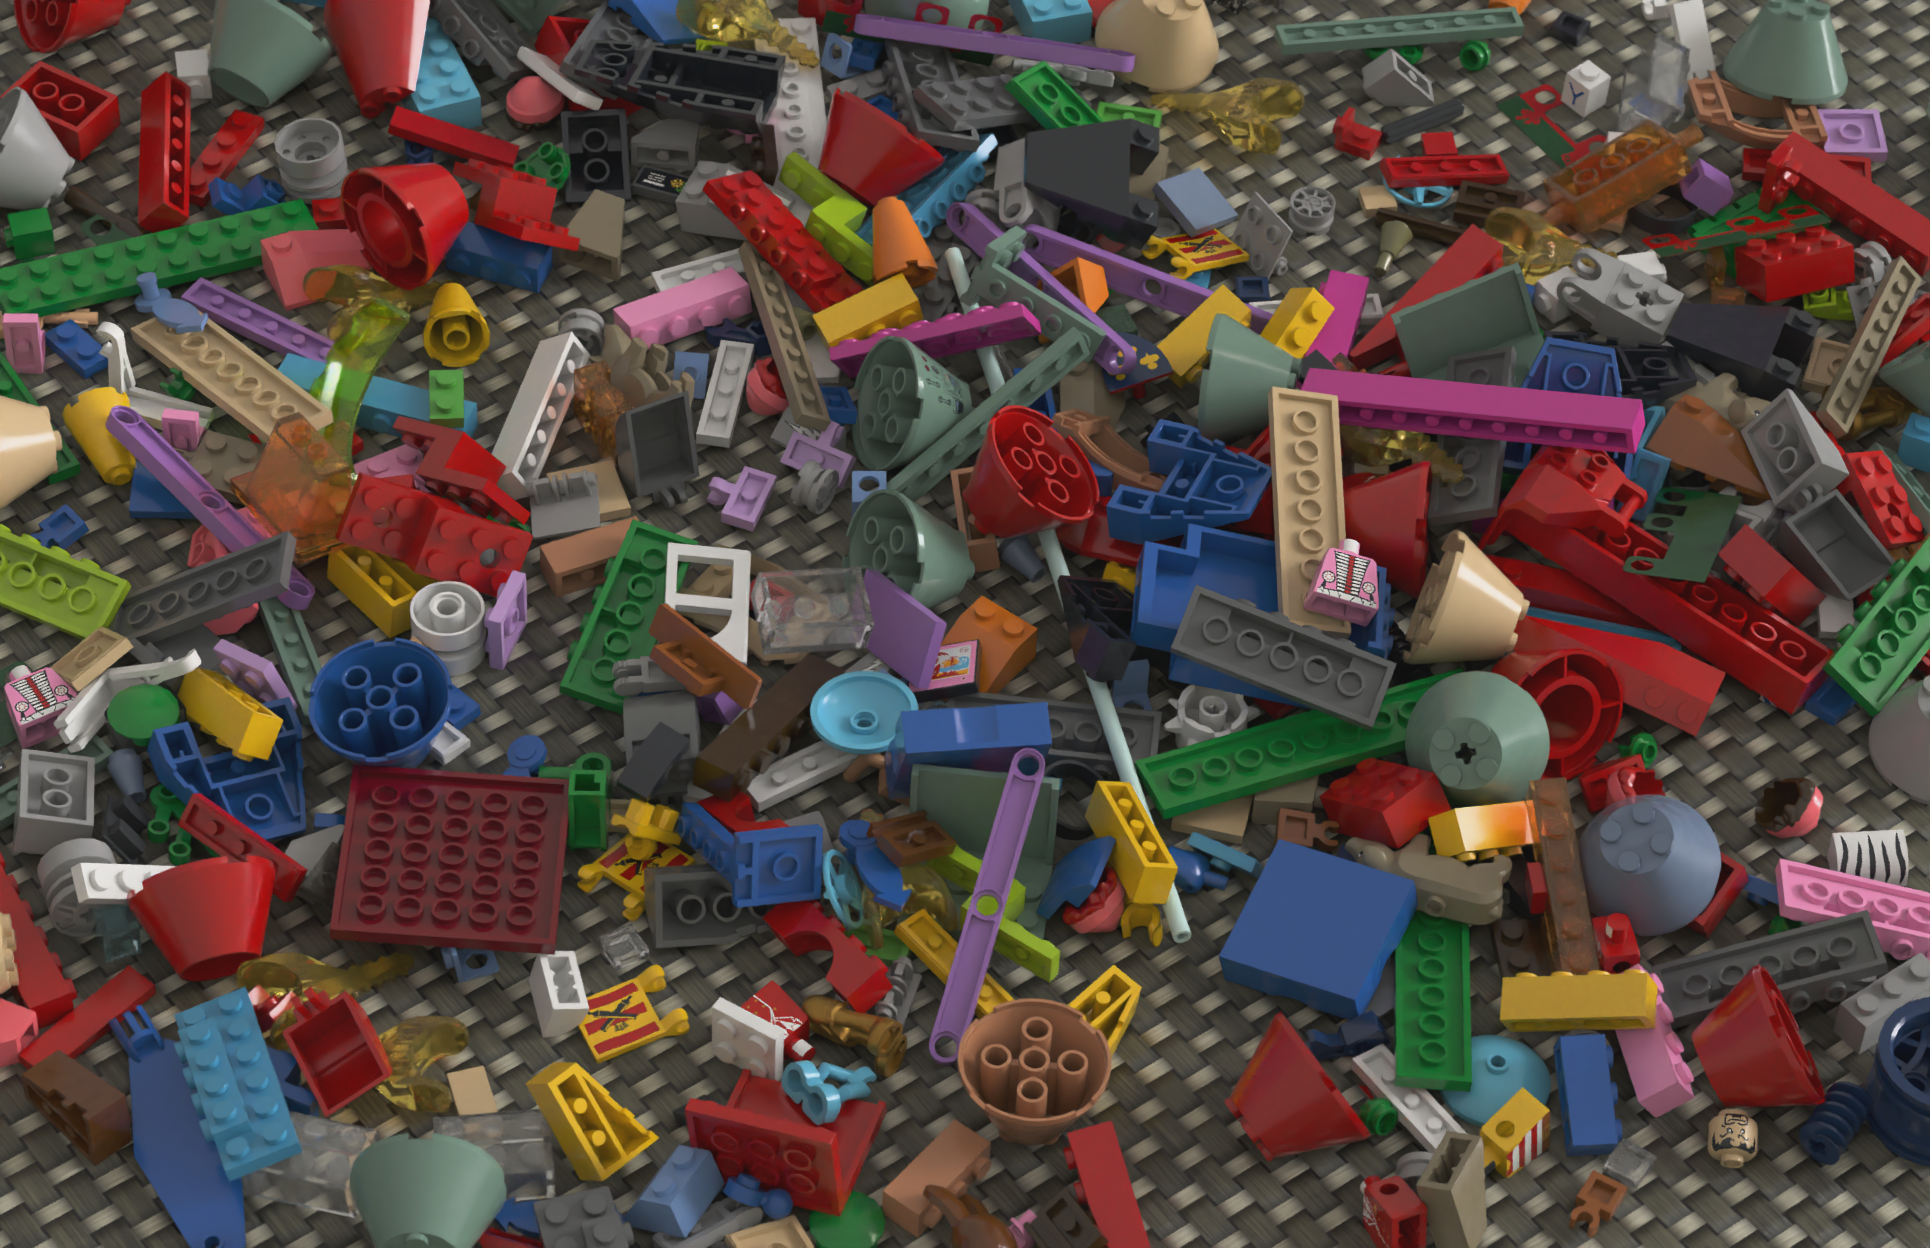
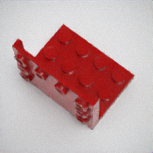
M743 1069L726 1106L719 1105L713 1101L690 1098L685 1108L690 1147L711 1152L725 1182L722 1188H725L730 1176L738 1177L739 1173L742 1172L761 1181L759 1187L764 1191L768 1192L774 1188L786 1190L791 1195L794 1206L839 1217L887 1113V1105L884 1101L879 1100L878 1104H873L856 1099L846 1100L841 1103L840 1112L833 1122L817 1125L803 1112L802 1103H795L784 1091L782 1082L751 1075V1070Z

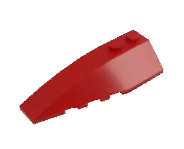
M1472 224L1348 353L1347 371L1359 372L1396 353L1395 327L1391 314L1399 312L1404 307L1413 306L1428 300L1438 293H1444L1459 287L1469 280H1476L1495 272L1503 266L1504 245Z
M1485 554L1523 594V599L1530 601V607L1660 632L1655 626L1641 617L1632 614L1627 608L1610 597L1604 596L1599 590L1582 579L1576 578L1569 571L1528 560Z

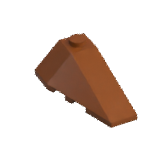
M1688 394L1684 395L1670 408L1647 444L1646 450L1672 459L1670 467L1685 472L1686 467L1705 473V480L1714 483L1716 479L1726 480L1733 483L1737 491L1765 501L1771 499L1743 436L1720 413L1706 405L1700 398L1692 397Z

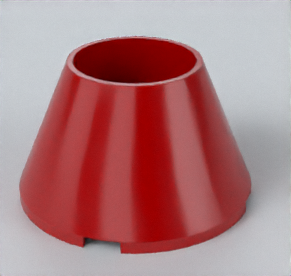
M835 89L832 95L818 170L847 193L874 208L878 205L879 200L898 196L943 164L945 161L944 157L923 139L920 138L918 140L906 131L907 128L852 93L845 91L842 95L840 93L841 89Z
M436 163L359 168L348 174L342 183L341 205L343 215L350 233L356 231L365 247L360 252L380 276L394 286L404 290L422 287L430 280L469 219L467 200L460 185L445 168Z
M1580 648L1520 650L1503 657L1490 671L1507 677V679L1520 686L1523 690H1526L1535 699L1543 712L1549 730L1550 750L1548 762L1538 782L1539 784L1561 783L1580 775L1597 761L1594 756L1606 741L1611 743L1621 719L1623 691L1616 670L1597 653Z
M246 855V862L229 863L227 856L183 864L142 881L143 889L136 894L135 890H130L126 898L128 908L182 980L200 982L232 976L255 966L261 959L276 876L272 861L264 857Z
M1758 964L1752 967L1692 1032L1694 1047L1714 1091L1726 1108L1819 1105L1826 1101L1824 1087L1810 1050L1806 1051L1798 1033L1800 1028L1782 993L1764 966L1761 967Z

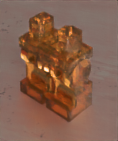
M602 360L574 369V415L585 433L593 432L594 443L601 459L611 456L614 463L618 465L615 433L617 420L621 413L631 410L633 407L629 400L624 402V396L620 390L611 387V369L607 362Z

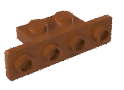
M660 604L649 628V634L662 644L653 646L649 658L657 663L664 673L673 676L682 683L686 690L693 695L695 694L700 697L722 691L745 710L752 708L762 685V679L668 604Z

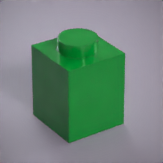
M46 207L7 214L9 228L3 229L4 239L7 248L13 247L16 260L56 253L53 229Z

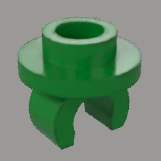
M172 367L170 372L174 374L175 379L169 385L161 381L159 384L160 388L166 392L167 396L190 401L195 395L196 388L184 380L182 371Z
M1648 733L1631 735L1629 737L1630 746H1618L1621 758L1641 754L1645 768L1649 767L1657 756L1656 740Z

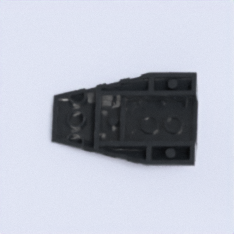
M591 40L574 69V75L608 93L652 111L693 123L708 125L713 129L727 128L752 135L762 134L777 104L786 56L720 45H712V51L696 50V44H683V49H665L664 43L651 42L648 48L635 47L634 41Z

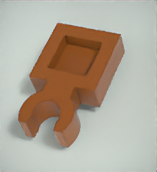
M1280 808L1276 817L1274 846L1281 839L1310 849L1313 847V843H1316L1324 851H1334L1338 841L1328 839L1325 836V832L1336 833L1339 829V823L1329 820L1316 824L1314 813Z
M1593 1170L1576 1196L1575 1206L1577 1207L1571 1213L1569 1227L1573 1229L1577 1222L1586 1221L1590 1224L1587 1236L1593 1237L1598 1231L1600 1218L1607 1222L1611 1220L1625 1198L1628 1187Z

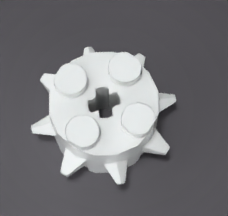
M1191 684L1182 691L1179 699L1169 698L1168 702L1177 709V716L1165 723L1164 728L1165 731L1176 734L1175 742L1177 747L1182 748L1247 729V723L1259 716L1260 712L1258 708L1247 706L1243 700L1244 695Z

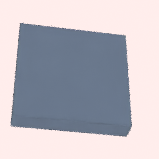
M1200 168L1157 182L1152 189L1190 237L1232 223L1238 216L1237 212Z

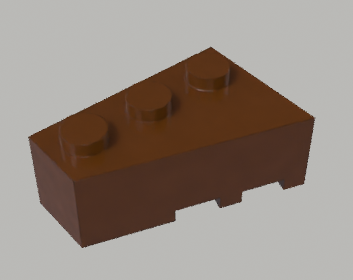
M57 1050L21 1074L25 1098L94 1166L132 1141L130 1130L132 1119L128 1113L126 1095L60 1050Z

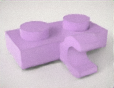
M831 421L825 432L821 431L818 441L794 431L780 462L798 471L809 460L819 462L826 470L832 468L838 471V488L843 489L857 458L834 448L842 438L845 428Z
M744 466L736 484L729 483L719 477H713L708 486L711 492L707 501L714 505L725 504L721 512V522L753 532L776 486L777 476Z

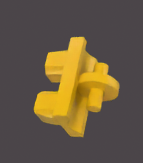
M632 798L626 815L614 813L611 824L629 829L631 835L626 838L625 846L629 856L635 860L644 861L651 857L657 850L655 840L680 845L682 839L679 833L673 831L679 812L664 805L656 804L655 807L642 800Z

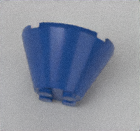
M395 638V642L377 643L374 642V639L365 640L340 651L321 668L309 691L311 697L308 713L316 735L333 752L359 765L415 769L430 753L431 747L450 714L453 703L452 681L442 660L433 651L419 643L402 638Z

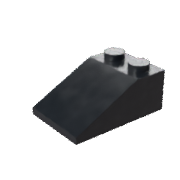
M626 108L561 112L563 150L569 155L571 164L569 176L565 181L566 205L584 204L595 189L622 198L625 202H630L631 190Z

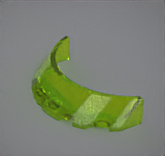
M376 297L353 315L350 331L345 337L332 345L325 357L327 365L323 373L314 379L309 390L311 396L332 411L334 421L319 431L296 440V448L301 450V457L297 461L298 468L305 472L308 478L314 482L354 486L358 475L352 462V441L358 413L378 366L410 319L409 313L380 297Z

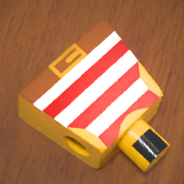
M1523 1087L1479 1131V1135L1483 1139L1485 1176L1495 1169L1503 1177L1510 1178L1550 1147V1110Z

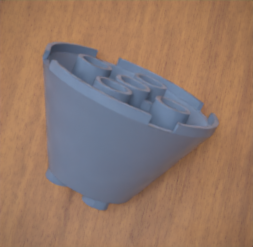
M1638 795L1628 797L1608 806L1589 823L1576 848L1574 876L1578 891L1585 905L1595 917L1608 916L1613 913H1624L1628 915L1635 934H1639V936H1657L1684 927L1699 916L1708 906L1715 894L1714 890L1721 872V853L1711 827L1692 807L1667 796Z

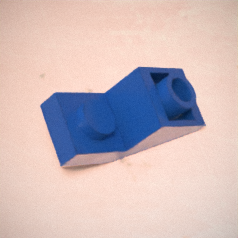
M259 174L242 190L234 183H227L218 177H215L208 184L213 207L227 215L286 202L282 186L278 182L268 180Z
M267 1046L292 1121L312 1129L319 1119L318 1102L309 1089L299 1086L301 1084V1072L295 1057L289 1052L278 1051Z

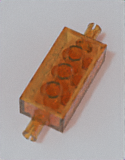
M1647 119L1544 179L1542 182L1551 207L1532 217L1534 227L1541 235H1544L1547 231L1565 221L1586 235L1589 232L1598 230L1601 225L1616 216L1625 214L1628 209L1638 203L1652 198L1655 193L1667 186L1679 182L1681 178L1692 172L1686 150L1704 141L1700 128L1692 123L1689 127L1674 135L1652 120Z

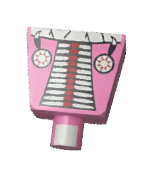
M1343 539L1339 542L1338 549H1327L1316 568L1303 609L1367 627L1379 608L1377 566L1373 559L1359 555L1360 544L1357 541Z
M25 665L15 667L9 674L11 682L4 686L7 710L20 745L23 749H26L59 735L61 728L56 729L53 723L78 694L52 668L46 667L31 673Z

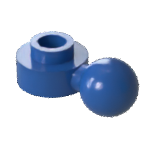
M742 1172L739 1173L738 1177H729L723 1192L732 1199L753 1207H759L760 1205L765 1214L773 1219H782L791 1212L793 1200L786 1190L774 1188L768 1192L764 1191L759 1187L761 1183L759 1179Z

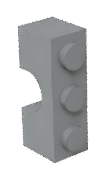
M1920 952L1840 1003L1833 1031L1858 1055L1878 1043V1038L1885 1021L1896 1009L1908 1002L1930 997V961Z

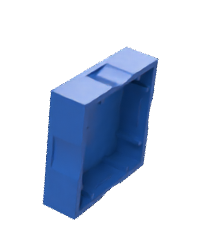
M1047 702L994 705L977 708L901 711L895 727L896 736L890 741L884 757L888 798H910L913 764L1009 773L1015 754L1025 748L1039 751L1045 761L1052 745ZM1032 757L1023 758L1018 763V770L1023 775H1034L1039 769V763Z
M1279 839L1219 955L1224 980L1270 995L1293 998L1313 1009L1347 1020L1364 1014L1380 984L1383 968L1389 956L1398 947L1418 907L1414 880Z

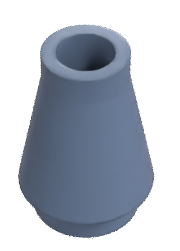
M1026 535L1009 539L1005 538L999 545L998 551L1001 553V559L1026 576L1032 583L1037 582L1046 574L1047 568L1041 562Z
M130 748L114 752L108 758L107 770L122 794L129 796L136 804L144 801L147 795L144 787L142 757L134 749Z

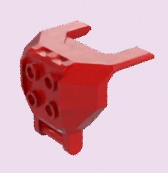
M1542 445L1500 505L1497 516H1494L1478 543V548L1482 551L1486 544H1494L1505 527L1523 512L1542 524L1578 529L1596 526L1610 536L1618 538L1624 535L1628 529V521L1636 510L1644 506L1648 500V495L1643 488L1626 478L1625 474L1605 451ZM1613 498L1623 503L1618 513L1608 507Z

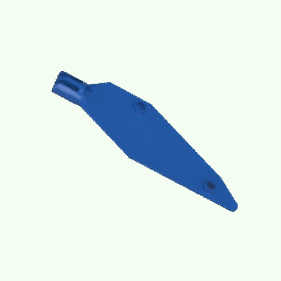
M138 1005L135 1007V1010L145 1028L144 1030L140 1028L129 1010L121 1014L131 1035L130 1039L116 1018L109 1021V1026L129 1056L134 1157L190 1248H211L213 1246H218L217 1248H245L246 1233L242 1177L229 1181L215 1141L207 1143L199 1121L206 1119L205 1114L198 1116L191 1095L197 1093V1089L190 1090L182 1069L188 1067L189 1064L188 1062L182 1064L174 1046V1043L178 1041L162 1038L144 1008Z

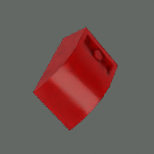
M309 987L304 990V994L308 999L306 1002L298 995L291 999L295 1007L292 1011L298 1022L282 1031V1034L325 1117H328L392 1075V1067L382 1042L365 1010L347 991L331 1000L325 990L317 994Z

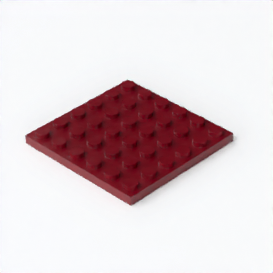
M353 764L330 923V939L555 955L569 821V780Z

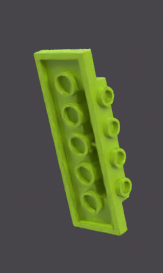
M0 523L1 607L84 640L100 626L109 628L110 623L128 594L131 584L125 579L100 570L98 564L87 558H81L80 561L73 559L67 551L60 547L52 546L50 549L41 546V543L36 538L24 533L21 537L14 535L9 528Z

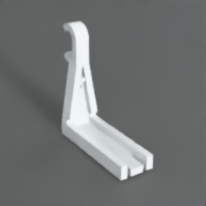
M1642 0V11L1648 21L1671 17L1685 94H1687L1688 80L1693 79V76L1694 78L1698 76V79L1702 80L1709 77L1710 71H1716L1702 0H1688L1666 4L1665 0Z
M111 322L101 323L96 332L100 336L108 337L112 342L105 343L99 352L108 358L109 387L115 388L116 392L122 394V390L126 392L130 400L131 409L136 411L151 427L163 430L161 417L164 408L199 412L200 427H206V429L209 427L210 422L214 419L213 408L135 387L136 382L127 356L123 331Z
M194 648L185 657L175 661L169 656L163 662L106 669L81 690L53 724L56 729L61 728L59 734L64 743H70L67 747L70 753L80 751L104 725V712L109 707L110 701L120 691L130 686L141 684L157 685L165 680L191 672L202 661Z

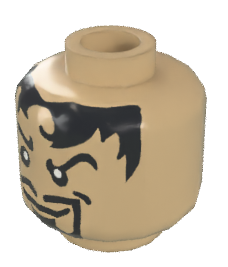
M1725 1109L1720 1111L1719 1115L1709 1122L1708 1152L1714 1159L1719 1160L1723 1167L1740 1168L1743 1166V1162L1750 1161L1756 1156L1758 1126L1756 1121L1750 1118L1746 1111Z

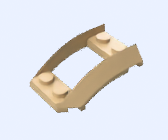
M718 544L720 548H730V547H727V546H723V545ZM751 554L750 574L757 576L760 573L795 591V595L807 604L776 636L749 617L747 650L758 657L761 665L768 666L773 660L784 659L785 664L798 663L840 621L839 615L827 598L807 582L785 568ZM711 564L688 589L681 587L679 594L728 598L732 591L733 566ZM676 611L680 615L694 619L696 625L717 633L725 628L731 617Z

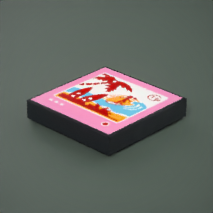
M976 639L941 645L928 689L917 688L909 681L907 683V686L915 695L917 703L979 693L982 656L980 640Z

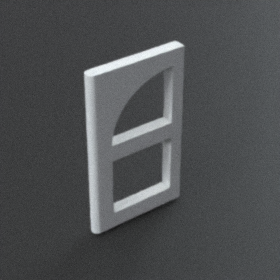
M668 542L664 603L668 604L675 611L731 616L725 628L717 635L711 637V639L747 666L751 552L740 549ZM678 561L733 566L731 599L676 593Z

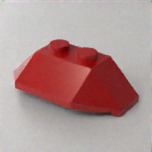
M1099 496V503L1094 506V514L1084 522L1055 529L1059 544H1063L1067 549L1079 555L1137 567V562L1144 545L1109 537L1106 506L1112 496ZM1184 535L1154 541L1153 543L1180 548Z

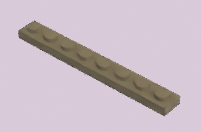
M744 241L738 252L795 424H799L804 428H813L825 432L831 420L783 278L750 242Z
M1902 256L1890 262L1816 413L1822 425L1829 429L1837 439L1848 433L1922 280Z

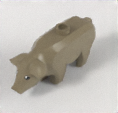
M618 325L603 327L605 339L601 354L590 356L588 360L597 372L608 378L610 381V391L624 411L688 390L691 409L695 380L685 371L681 372L679 380L671 381L665 374L669 351L664 346L652 343L646 356L648 346L642 339L632 337L631 340Z
M1723 373L1712 379L1707 385L1697 381L1696 386L1654 406L1664 407L1667 415L1670 408L1684 395L1688 394L1692 397L1700 398L1706 405L1715 409L1741 434L1740 431L1771 402L1756 397H1749L1743 392H1732L1738 386L1737 378L1732 374Z
M1417 834L1404 848L1396 852L1381 842L1358 837L1351 838L1344 847L1346 851L1352 854L1356 863L1414 880L1418 899L1417 911L1474 926L1486 925L1502 917V905L1504 902L1502 898L1503 884L1509 880L1512 869V862L1508 857L1494 855L1492 863L1467 866L1465 863L1454 858L1429 855L1431 839L1428 835Z

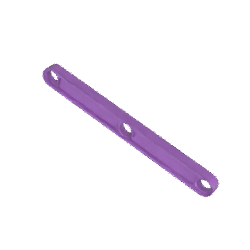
M857 14L854 25V32L862 35L1119 72H1132L1136 56L1133 53L1121 50L870 14Z
M957 202L951 204L947 209V226L982 259L986 254L984 251L986 246L1004 234L999 227L971 203ZM961 209L965 213V221L962 226L959 222ZM1023 251L1016 262L1012 261L1008 269L1010 272L1036 287L1038 280L1041 279L1043 283L1042 292L1106 332L1093 359L1110 374H1130L1135 369L1137 356L1132 346L1027 252ZM1119 351L1122 352L1124 357L1121 368L1118 367L1116 362Z
M1029 224L1022 228L1027 233L1034 234L1039 240L1037 248H1030L1025 244L1024 251L1034 260L1054 268H1059L1074 258L1080 257L1104 267L1107 288L1186 318L1214 293V291L1042 226ZM1149 279L1156 280L1161 286V292L1159 294L1148 292L1145 287V281ZM1244 303L1251 309L1250 329L1260 335L1273 314Z
M122 405L112 407L105 423L108 431L231 552L265 540L136 411ZM292 565L288 591L276 597L289 608L305 610L313 598L315 588Z
M1032 748L1018 751L1012 759L929 1041L931 1058L941 1066H950L958 1061L961 1039L972 1023L1045 773V761L1041 753ZM1026 757H1032L1039 763V769L1034 775H1023L1018 770L1019 761ZM986 896L992 897L998 902L997 911L990 916L982 915L977 910L978 901ZM950 1038L956 1043L957 1050L954 1055L943 1058L936 1053L935 1045L940 1039Z

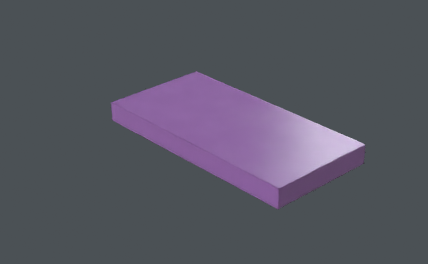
M866 569L849 635L915 687L928 689L945 632L946 622L879 571Z

